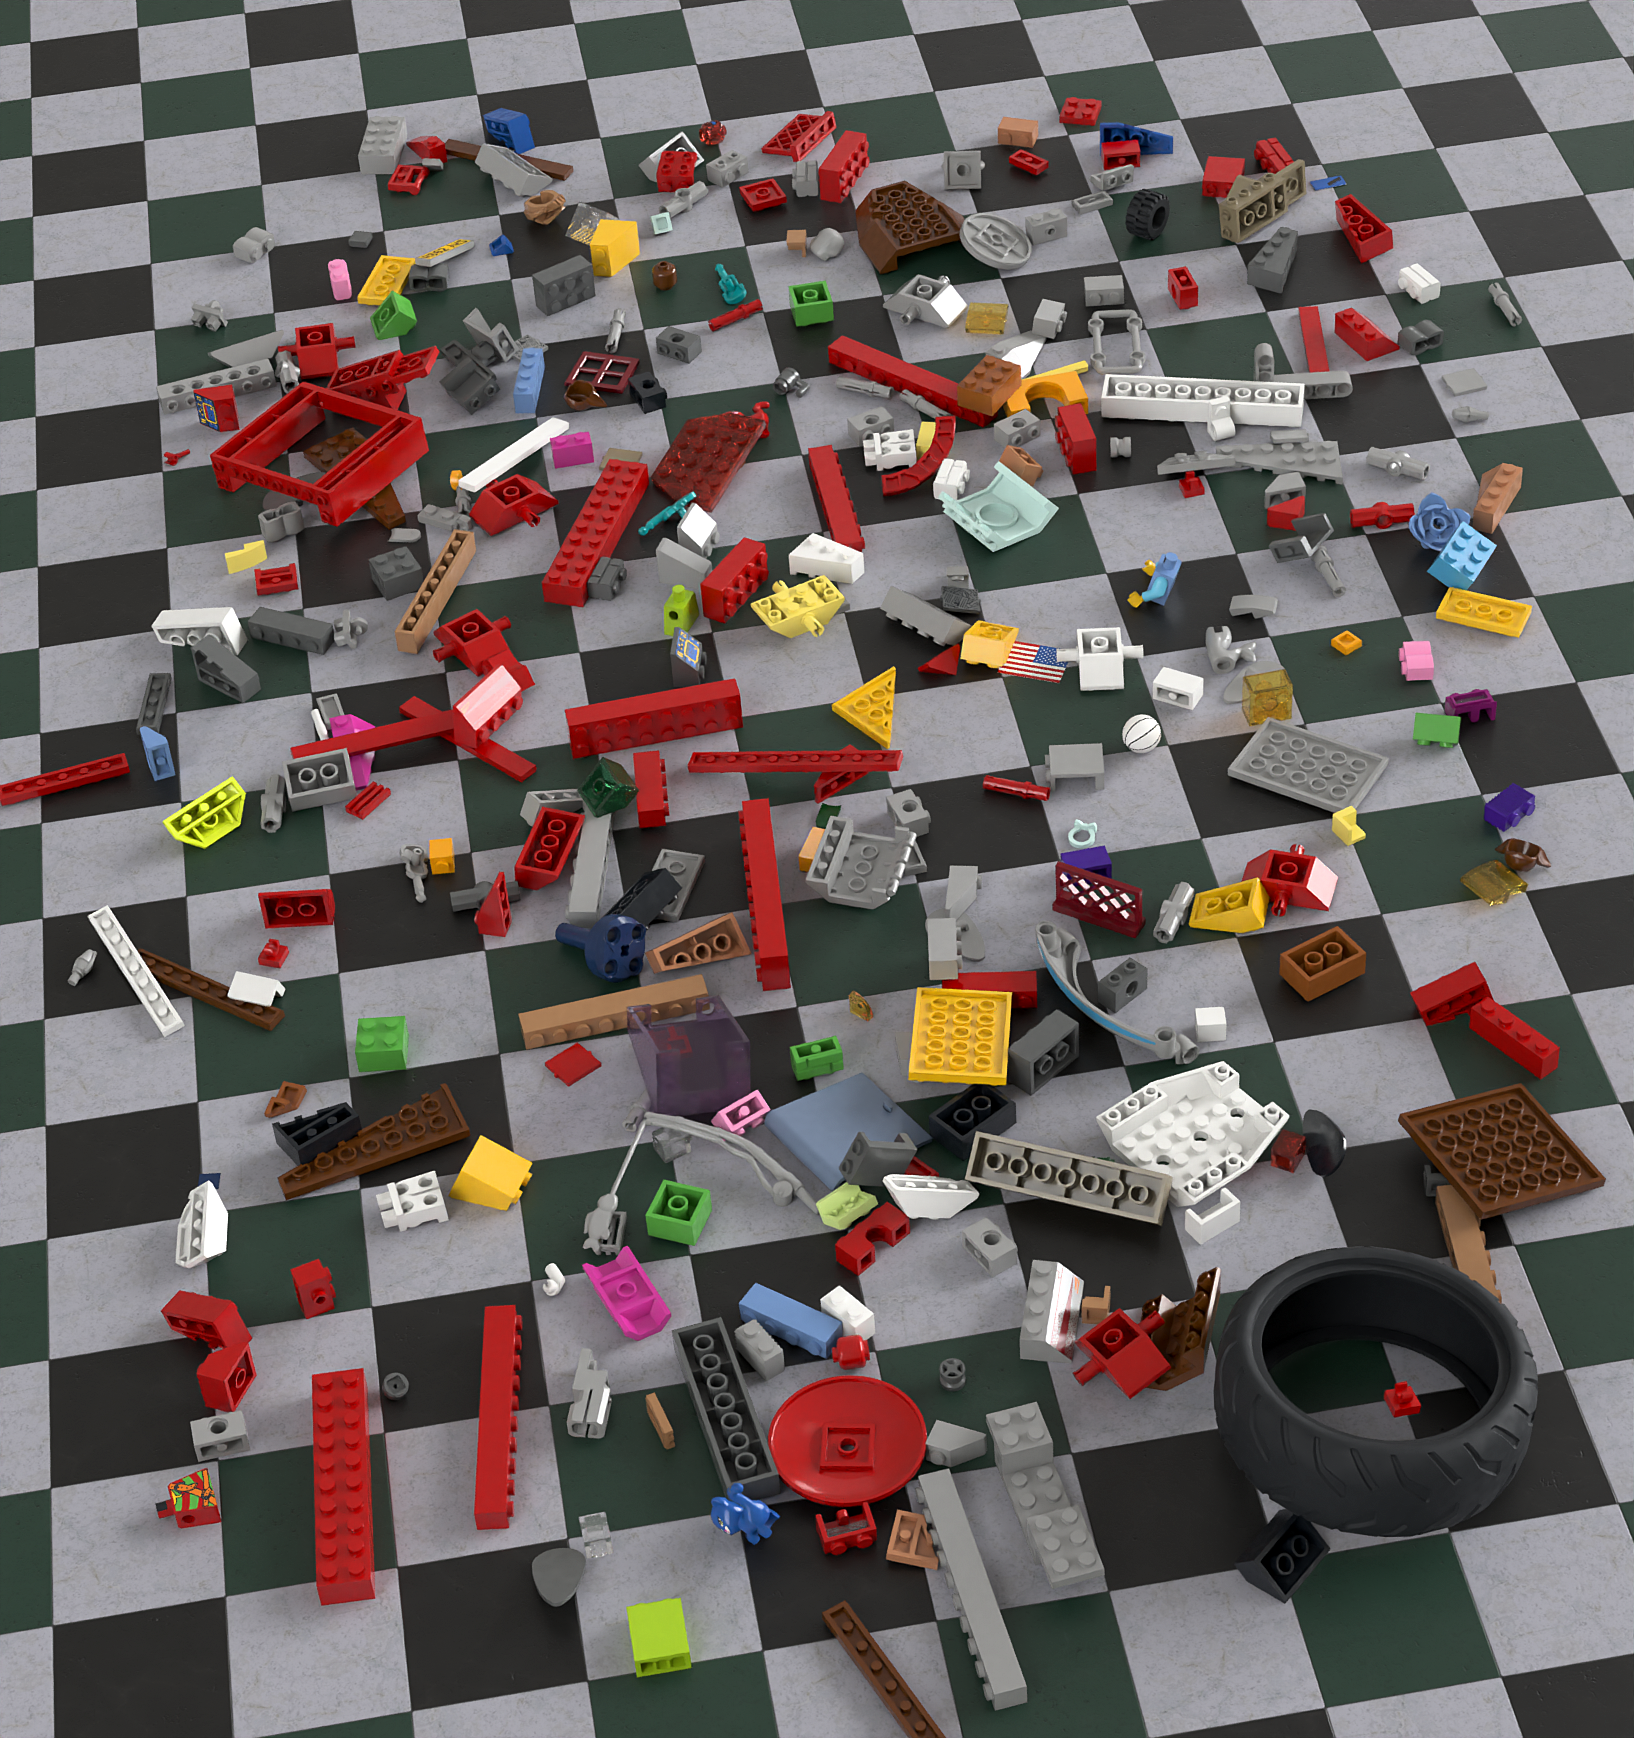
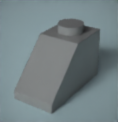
M1299 472L1279 475L1265 490V509L1302 495L1305 497L1306 485Z
M936 1420L925 1443L926 1460L948 1467H953L985 1455L987 1451L986 1434Z

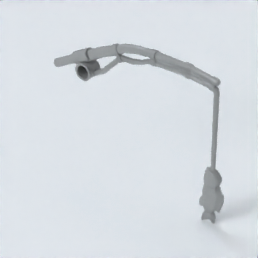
M646 1112L644 1114L646 1120L641 1122L610 1194L600 1197L597 1203L598 1208L586 1216L584 1233H588L589 1238L585 1240L583 1248H592L595 1253H598L600 1248L598 1241L609 1238L610 1231L608 1228L613 1213L618 1206V1197L615 1195V1192L645 1126L651 1125L673 1129L678 1132L681 1131L721 1145L733 1155L746 1159L752 1165L760 1183L773 1196V1201L776 1205L781 1207L788 1206L792 1202L794 1195L795 1197L798 1196L816 1215H820L816 1206L817 1201L804 1189L805 1186L791 1172H787L754 1143L719 1127L698 1123L680 1116ZM722 1139L739 1145L751 1155L732 1148ZM755 1160H758L779 1180L774 1184L773 1188L765 1180Z

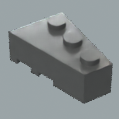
M207 635L191 647L199 681L242 703L261 690L258 673L211 635Z

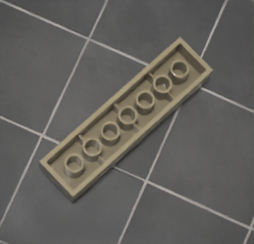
M976 1131L965 1180L1162 1226L1173 1177L1164 1173Z

